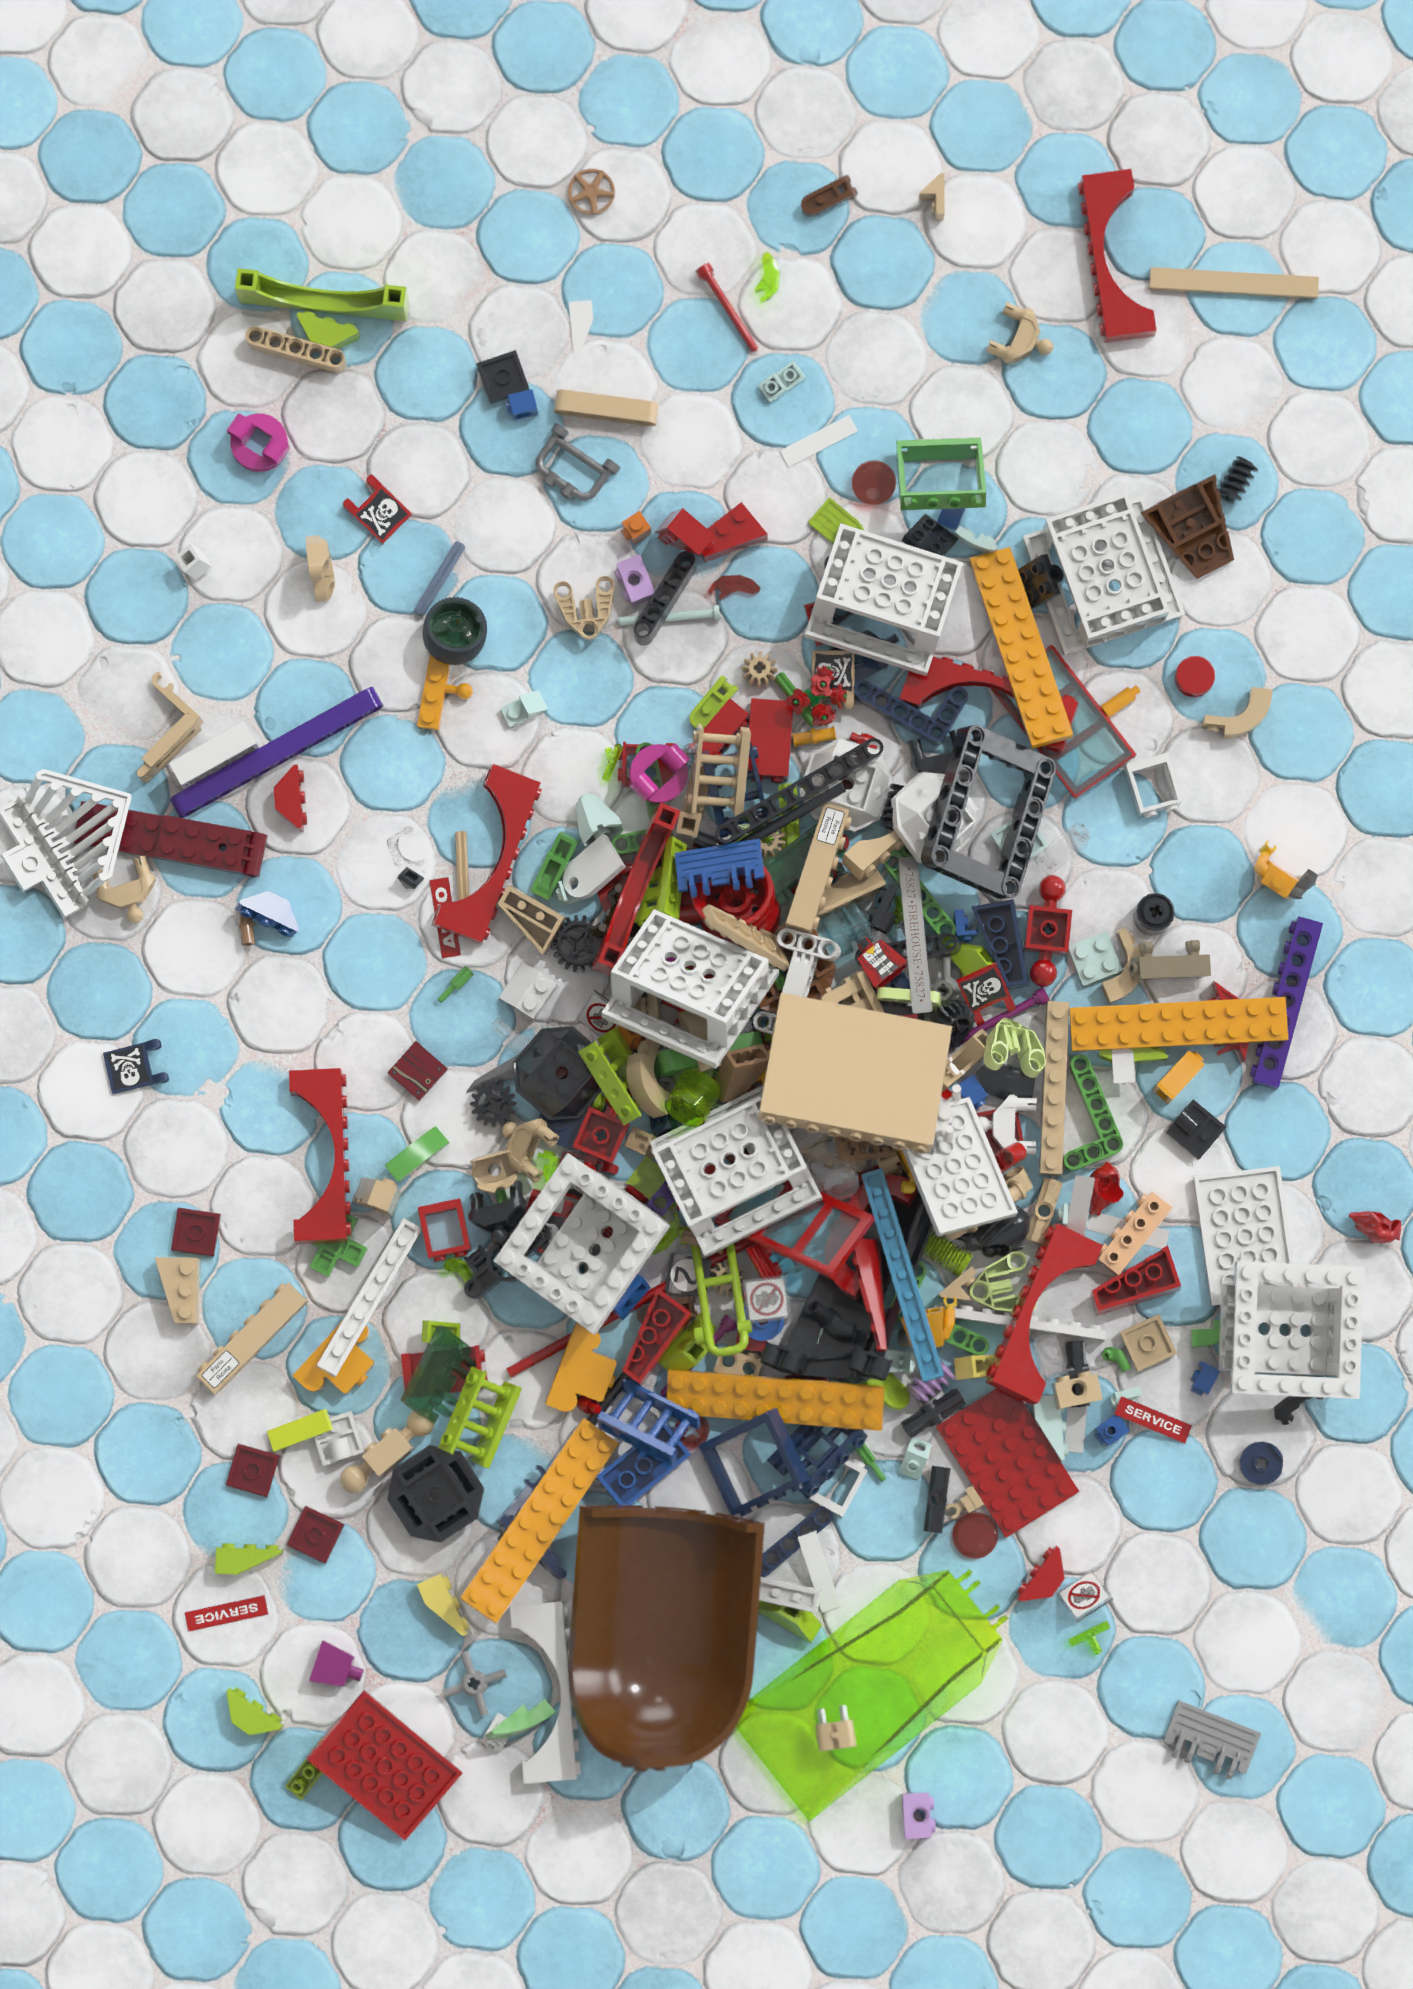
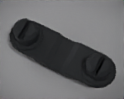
M1287 1396L1274 1407L1275 1419L1280 1420L1283 1425H1288V1421L1292 1422L1294 1419L1291 1413L1298 1409L1302 1402L1310 1400L1312 1397Z

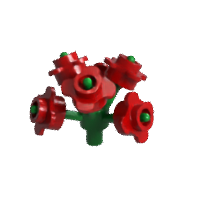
M823 665L822 668L816 667L817 671L811 677L812 683L810 688L805 691L795 689L793 694L786 698L787 705H790L796 714H801L802 709L811 704L813 706L811 715L814 718L812 723L815 726L831 724L836 715L835 708L832 709L830 705L818 703L820 698H831V704L838 705V709H842L843 703L847 701V692L842 689V684H838V688L830 690L829 684L831 680L835 679L832 675L834 671L831 670V667Z

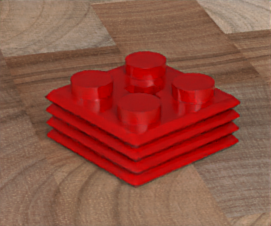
M755 1243L754 1246L746 1248L747 1255L762 1280L781 1278L780 1276L783 1275V1271L778 1262L773 1263L770 1259L773 1255L771 1250Z

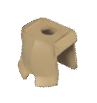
M502 1150L470 1160L473 1163L472 1175L479 1190L494 1193L496 1190L509 1188L518 1178L517 1172L512 1169L508 1157L510 1150ZM496 1163L500 1165L501 1172L497 1176H492L488 1169L491 1164Z

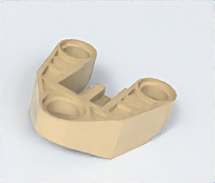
M318 535L307 536L308 568L310 579L313 581L316 602L328 601L336 584L328 543Z
M602 576L596 581L598 618H594L592 599H583L579 601L581 620H577L575 599H573L571 585L566 581H560L553 588L556 603L567 626L584 640L591 641L596 639L610 620L615 584L612 578L608 576ZM602 581H608L611 584V589L603 592L599 589V584ZM561 586L569 589V593L565 597H560L557 594V589ZM585 626H594L595 633L591 636L585 635L583 633Z

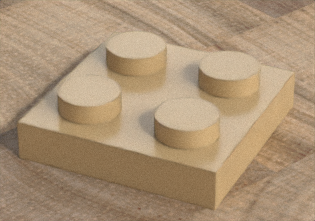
M1159 1314L1119 1332L1137 1372L1177 1354Z

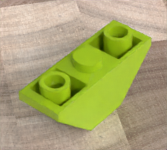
M309 311L297 313L298 321L310 342L339 350L360 337L359 330L352 324L344 323L342 325L329 317H324V319L318 318L316 314Z
M954 942L951 943V944H949V945H947V946H946V949L952 948L953 945H954ZM961 943V949L957 954L947 956L951 957V961L960 968V973L963 977L995 963L985 948L980 945Z
M701 1313L698 1314L659 1362L667 1371L669 1369L688 1370L696 1366L708 1353L706 1345H697L694 1336V1328L703 1326ZM711 1323L712 1332L714 1336L716 1327Z
M759 1601V1613L810 1644L822 1627V1624L810 1611Z
M230 1687L226 1691L231 1723L248 1735L280 1730L284 1727V1724L281 1723L283 1720L281 1717L273 1712L269 1715L263 1710L264 1705L255 1699L251 1702L245 1698L246 1693L240 1688L235 1687L233 1689Z

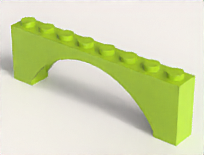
M237 268L235 291L239 302L243 304L407 322L410 301L407 288L404 286L385 284L384 287L362 291L324 290L284 282L262 274L258 270Z

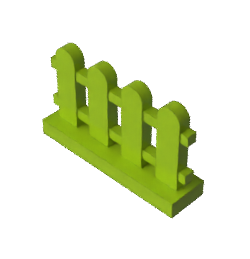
M673 836L669 837L657 863H661V867L655 868L640 904V910L635 917L634 923L640 927L643 926L653 910L679 920L682 892L679 893L675 853L686 851L687 845ZM659 882V886L650 888V885ZM657 901V905L648 907V904Z

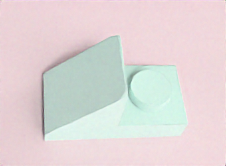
M539 690L519 695L520 699L501 707V711L510 728L548 710Z

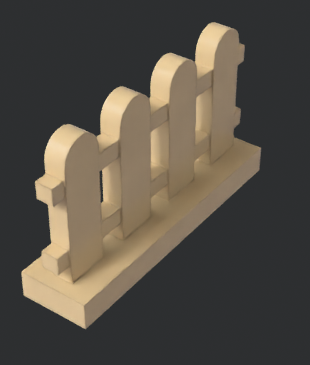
M864 970L853 972L850 974L852 980H850V977L844 978V984L833 990L831 987L825 988L826 993L820 997L821 1001L838 1004L839 1001L851 996L854 1003L848 1006L885 1013L879 1000L876 999L877 996Z

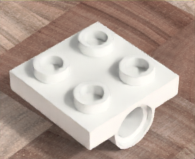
M352 1411L331 1417L330 1421L333 1430L314 1437L323 1466L365 1453Z

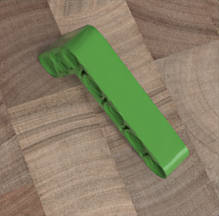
M648 742L641 743L636 749L635 756L641 748L652 744ZM656 760L648 768L655 771L656 776L651 780L660 789L663 784L658 760ZM645 800L650 821L653 811L660 803ZM646 829L617 835L612 840V845L618 855L636 853L639 849L636 837L644 835ZM619 839L624 840L627 844V848L623 851L615 847V842Z
M904 844L900 850L897 851L895 849L889 859L895 858L898 860L901 857H911L912 855H908L905 852L906 846ZM887 860L884 863V869L901 890L899 866L892 868L888 865ZM920 880V889L925 895V900L922 901L923 920L935 935L941 934L940 928L942 926L950 927L951 934L954 935L956 931L954 923ZM935 909L938 912V917L935 919L929 918L927 911Z
M761 1031L739 1034L728 1051L763 1044ZM673 1049L660 1051L654 1062L656 1080L661 1077L671 1078L682 1070L697 1068V1061Z
M1081 1054L1073 1057L1069 1064V1069L1099 1140L1066 1153L1063 1157V1167L1071 1172L1112 1157L1123 1148V1140L1090 1060ZM1076 1060L1083 1061L1085 1069L1082 1071L1077 1070L1074 1067V1062ZM1090 1080L1093 1083V1089L1090 1091L1085 1090L1082 1082ZM1091 1101H1100L1102 1108L1098 1111L1093 1110L1090 1105ZM1107 1120L1110 1123V1129L1106 1131L1100 1129L1099 1121ZM1109 1140L1117 1141L1118 1149L1110 1150L1107 1147V1142ZM1089 1148L1097 1149L1098 1157L1090 1158L1087 1155V1150ZM1069 1156L1077 1157L1078 1165L1075 1167L1070 1166L1067 1163V1158Z
M921 1261L918 1266L922 1269V1275L915 1277L919 1289L927 1271L926 1266ZM899 1317L897 1322L902 1324L901 1317ZM956 1324L950 1338L945 1340V1343L974 1356L984 1355L989 1349V1342L984 1336ZM957 1331L962 1332L965 1335L964 1342L956 1343L953 1339V1334ZM981 1340L984 1343L985 1348L982 1352L974 1350V1341Z

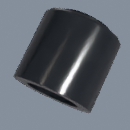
M1148 894L1139 901L1134 910V924L1143 934L1150 936L1160 935L1167 930L1174 919V905L1163 894ZM1158 907V912L1161 913V916L1157 915L1154 918L1150 909Z

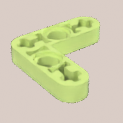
M877 988V1000L912 1003L910 989ZM930 991L931 1012H936L937 1007L940 1008L942 1006L941 995L939 992Z

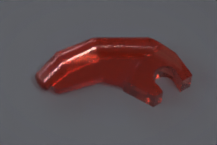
M742 575L721 576L713 582L708 594L712 595L714 590H719L721 594L718 599L723 600L731 593L737 591L754 594L755 592L758 593L761 588L753 579Z

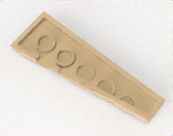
M709 904L702 909L706 917L704 921L710 929H716L723 937H729L736 945L740 944L746 950L768 959L772 967H778L783 971L789 968L790 964L775 934L764 929L757 931V928L752 924L748 926L742 919L737 921L733 915L725 913Z

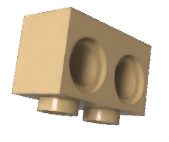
M748 1352L746 1356L738 1353L731 1355L735 1359V1364L732 1367L724 1366L722 1363L723 1357H718L713 1370L715 1373L747 1375L743 1372V1365L745 1363H752L755 1366V1372L751 1375L758 1376L762 1363L759 1362L760 1356Z

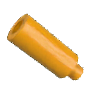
M1137 685L1131 689L1126 687L1100 705V707L1110 718L1135 701L1136 695L1141 691Z

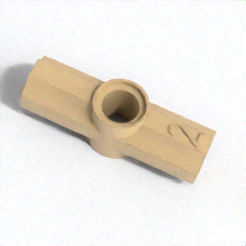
M1044 1178L1030 1221V1231L1025 1240L1043 1245L1045 1240L1043 1235L1054 1214L1063 1183L1054 1179ZM1040 1206L1048 1207L1049 1215L1047 1217L1039 1215L1038 1208Z

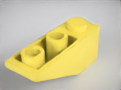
M442 1574L418 1583L417 1587L425 1605L462 1636L467 1635V1629H470L465 1616L461 1618L458 1612L461 1606L457 1597L452 1598L449 1589L452 1588L448 1576L443 1577Z

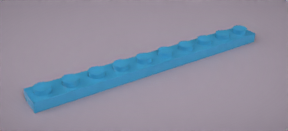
M880 1168L861 1174L922 1380L926 1383L945 1377L884 1171Z

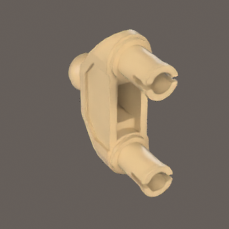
M1007 302L1002 315L1018 320L1020 326L1011 346L1007 347L990 340L986 353L1002 358L1006 364H1013L1030 356L1034 347L1037 348L1040 354L1049 355L1053 351V343L1049 339L1038 340L1040 329L1033 310L1028 307L1022 309Z
M146 856L139 857L142 865H140L138 858L132 860L138 874L136 880L115 887H110L107 881L98 887V891H96V898L122 910L128 908L127 919L134 924L139 923L143 919V911L136 905L144 903L156 882L155 875L150 872ZM97 872L92 875L94 880L99 877Z
M543 1119L532 1120L519 1126L514 1122L505 1123L502 1126V1134L510 1139L507 1144V1150H510L508 1157L512 1169L518 1174H524L533 1183L539 1182L542 1179L540 1176H543V1172L531 1164L539 1141L542 1139L548 1146L552 1147L558 1142L554 1138L559 1139V1136L547 1127V1123Z

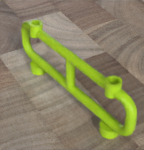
M689 1226L679 1228L680 1240L685 1229L691 1231ZM681 1240L682 1245L689 1244ZM734 1243L726 1247L730 1274L704 1279L700 1247L691 1244L703 1325L694 1328L696 1344H705L707 1350L717 1357L738 1354L746 1348L748 1333L753 1331L751 1321L746 1320ZM731 1283L740 1341L734 1346L717 1348L713 1339L706 1287Z

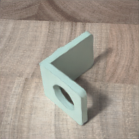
M575 880L572 886H578L579 881ZM558 881L560 888H557L556 892L559 901L564 900L565 906L586 900L577 899L569 895L562 881Z
M911 1437L899 1473L918 1480L927 1462L932 1444ZM915 1444L921 1445V1446H923V1447L925 1448V1450H924V1451L917 1450V1449L914 1447V1445H915Z

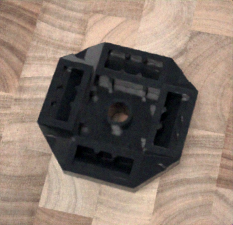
M573 1026L540 1029L513 1060L516 1092L548 1120L579 1118L602 1091L578 1051L592 1042ZM558 1067L566 1069L567 1075L564 1079H559L556 1076Z
M429 1445L393 1469L387 1501L411 1537L442 1543L478 1519L485 1488L461 1451L455 1450L451 1454L439 1449L438 1446ZM434 1488H439L442 1491V1497L437 1501L433 1500L430 1496L431 1490Z

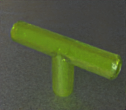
M615 744L613 749L607 747L604 750L608 761L602 776L604 781H610L623 749L621 744Z
M1104 1621L1068 1639L1070 1646L1073 1647L1088 1640L1095 1655L1102 1653V1649L1095 1636L1110 1629L1108 1621Z

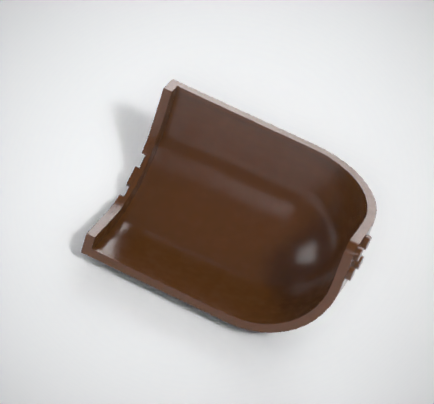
M642 1505L580 1506L568 1654V1679L571 1700L579 1725L588 1741L600 1754L621 1763L622 1767H634V1771L647 1772V1768L665 1771L666 1767L683 1766L703 1759L716 1750L735 1729L746 1708L753 1682L765 1523L717 1512L713 1515L707 1514L704 1510L655 1506V1508H643Z

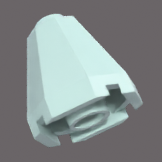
M586 793L578 798L576 810L579 835L585 848L602 834L608 836L609 840L612 841L624 831L619 817L595 794L590 795Z

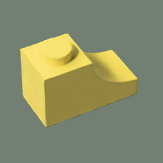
M975 1355L954 1358L956 1380L987 1378V1370L991 1364H994L996 1357L994 1355Z

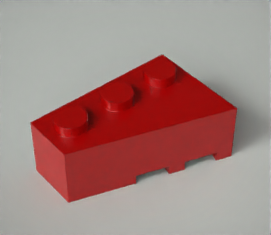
M741 502L707 528L715 537L699 556L704 562H708L728 555L733 551L767 541L768 534Z
M683 508L671 512L655 531L658 535L657 539L667 546L669 544L672 547L696 555H700L715 537L713 533Z

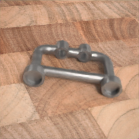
M555 423L551 428L553 434L536 458L537 471L545 477L543 479L545 484L551 488L555 484L562 489L560 493L570 500L573 496L581 501L591 500L598 494L611 474L616 475L621 467L608 458L603 465L599 464L564 440L569 432L563 426ZM555 444L600 474L588 492L583 493L571 483L566 482L555 472L544 466V460Z

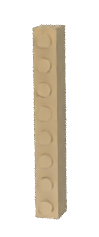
M1048 1001L1046 1004L1044 1038L1046 1063L1043 1068L1039 1175L1042 1176L1062 1175L1069 1002Z

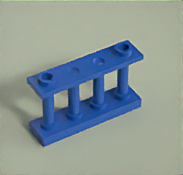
M624 1378L622 1383L625 1395L612 1414H606L601 1411L597 1417L598 1429L674 1466L677 1461L675 1446L689 1426L697 1430L699 1429V1415L692 1409H685L643 1388L636 1381ZM633 1397L644 1402L630 1423L626 1424L619 1420V1417ZM651 1407L662 1411V1414L649 1433H644L637 1429ZM670 1416L680 1420L681 1423L668 1442L656 1439Z

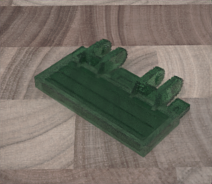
M818 823L763 864L771 875L775 889V900L780 906L788 901L784 894L793 902L795 895L791 892V889L795 886L798 887ZM844 848L842 850L838 849L837 856L843 859L847 851ZM838 862L836 870L840 873H843L845 869L840 862ZM831 872L830 877H833V880H834V879H835V878H834V875H833V873Z
M438 1325L400 1401L432 1423H436L439 1417L433 1409L444 1417L451 1418L452 1412L442 1404V1401L444 1400L451 1406H456L458 1400L450 1392L457 1377L451 1372L466 1380L468 1372L460 1365L463 1363L468 1368L476 1367V1362L469 1357L472 1348L446 1327Z

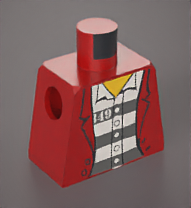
M865 937L857 944L863 952L857 959L876 991L877 988L884 987L908 968L905 958L883 940H879L873 945Z

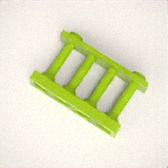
M615 1027L597 1038L601 1044L600 1046L595 1041L578 1051L619 1119L623 1125H626L640 1117L641 1113L638 1110V1104L635 1100H632L627 1092V1089H629L626 1074L627 1060L629 1055H633V1052L618 1028ZM606 1052V1054H607V1056L609 1057V1059L611 1060L612 1064H610V1063L608 1062L607 1058L605 1057V1055H604L603 1053ZM615 1071L619 1073L620 1077L624 1082L620 1081Z
M471 1367L438 1448L451 1454L454 1453L455 1449L473 1455L470 1462L489 1469L522 1388L506 1381L503 1382L502 1386L485 1380L487 1372ZM481 1387L498 1394L494 1406L476 1400ZM472 1408L490 1415L485 1427L468 1420ZM464 1428L481 1435L477 1447L459 1440Z

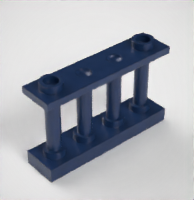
M750 742L749 758L752 770L747 771L746 780L754 778L757 790L745 793L744 802L759 799V802L764 800V795L755 760L759 758L756 745L752 746ZM708 750L702 751V754L710 755ZM738 752L723 756H734V754H738ZM702 763L706 776H715L713 769L723 765ZM707 784L710 797H720L718 789H721L724 785ZM712 806L717 828L732 819L728 816L724 817L723 809H726V806ZM765 809L756 812L759 818H766L768 816ZM741 819L738 821V825L748 823V821ZM720 831V838L728 837V831Z

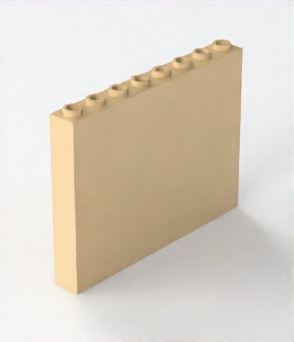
M781 993L757 1120H762L766 1124H783L785 1127L792 1129L796 1127L803 1128L811 1133L823 1132L832 1137H849L852 1141H869L871 1144L878 1146L883 1144L889 1145L898 1150L910 1149L918 1154L930 1153L934 1142L952 1026Z

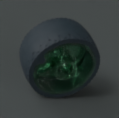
M449 597L436 602L427 613L423 624V642L430 655L439 660V662L448 665L468 663L477 657L485 644L487 636L486 617L474 602L459 597Z

